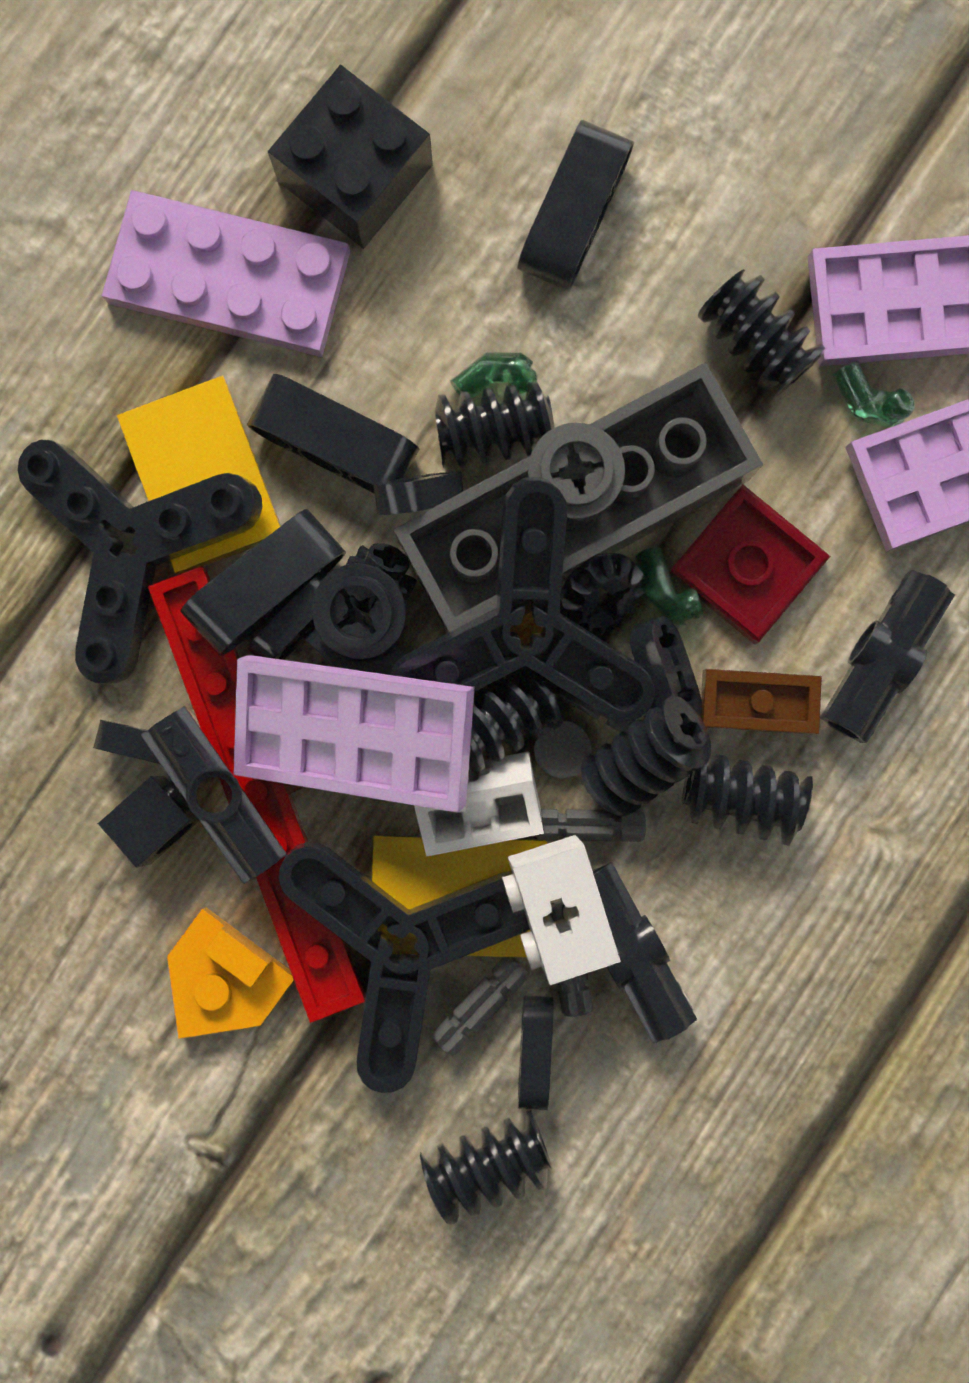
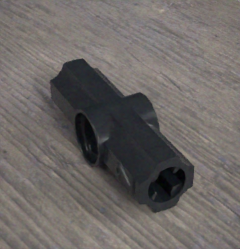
M915 570L906 573L900 585L891 596L879 620L873 621L866 628L848 658V663L851 666L820 716L828 726L860 743L868 742L895 695L903 692L910 685L925 662L927 650L924 647L955 596L948 589V585L931 575Z
M185 706L157 722L140 735L187 802L190 811L199 819L243 884L259 876L287 855L239 785L238 780L232 775ZM210 777H218L225 780L232 790L230 804L219 812L204 810L197 800L199 785Z
M610 862L592 870L621 961L607 966V969L619 989L623 987L651 1041L655 1044L662 1040L671 1039L687 1030L692 1023L697 1021V1018L682 987L676 981L667 964L671 960L655 929L646 915H640L616 868Z

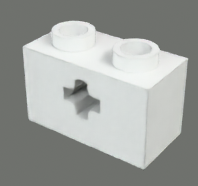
M529 751L505 756L499 762H495L492 759L484 760L485 769L479 774L469 767L466 806L458 813L414 805L426 856L544 834L540 801Z
M576 835L508 857L513 874L502 877L513 913L524 909L531 931L520 934L531 970L542 967L549 984L552 985L621 962L585 846ZM560 898L565 905L563 908L564 919L554 922L550 916L552 912L550 901Z

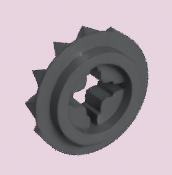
M568 423L548 431L537 442L530 456L528 476L547 479L560 489L566 500L567 518H583L587 520L593 515L609 508L614 502L624 482L625 465L618 445L606 432L590 424ZM568 449H572L574 458L578 459L580 466L601 467L594 469L593 473L585 476L582 490L583 495H579L578 488L574 487L571 479L561 480L560 477L552 479V477L558 476V473L567 469Z

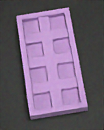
M131 190L102 297L110 305L323 357L350 249L348 243Z
M969 235L815 248L810 252L807 258L816 344H822L825 347L823 354L818 360L819 366L969 354Z
M969 399L854 440L845 447L886 552L969 522Z
M252 655L244 656L237 659L234 775L458 813L466 806L474 687Z

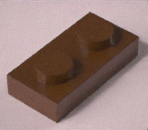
M705 669L702 671V712L700 717L706 728L819 734L822 676Z

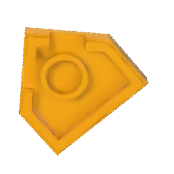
M207 907L201 909L167 956L178 1039L261 1026L294 981L288 967Z

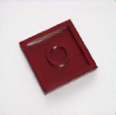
M742 484L668 574L756 645L831 556Z

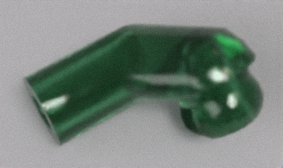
M487 352L451 379L450 383L459 396L461 392L467 391L473 399L492 383L508 382V385L516 387L519 394L526 393L529 382H537L538 375L531 367L533 361L522 352Z
M855 361L832 374L851 414L859 421L889 428L903 423L904 419L912 415L915 402L907 390L899 388L896 391L888 392L872 388L859 361Z
M648 548L636 555L637 566L644 573L641 580L646 591L645 594L665 617L670 619L675 625L681 626L686 625L687 620L698 619L702 616L703 608L697 590L689 588L681 593H676L661 548Z

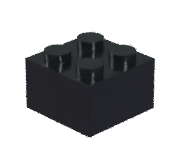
M341 64L267 151L278 183L363 249L433 166L430 133Z

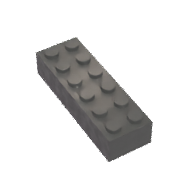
M706 362L590 424L606 432L618 445L625 465L624 482L618 496L609 508L593 515L587 520L583 518H567L562 581L567 579L575 569L587 560L606 553H616L746 483L763 466L761 459ZM568 449L567 469L558 473V476L552 477V479L559 477L561 480L571 479L574 487L578 488L579 495H583L582 490L585 476L593 473L594 469L601 467L580 466L578 459L574 458L572 449ZM530 456L394 528L399 545L407 556L412 569L447 633L497 608L503 504L506 494L513 484L523 478H529L528 466Z

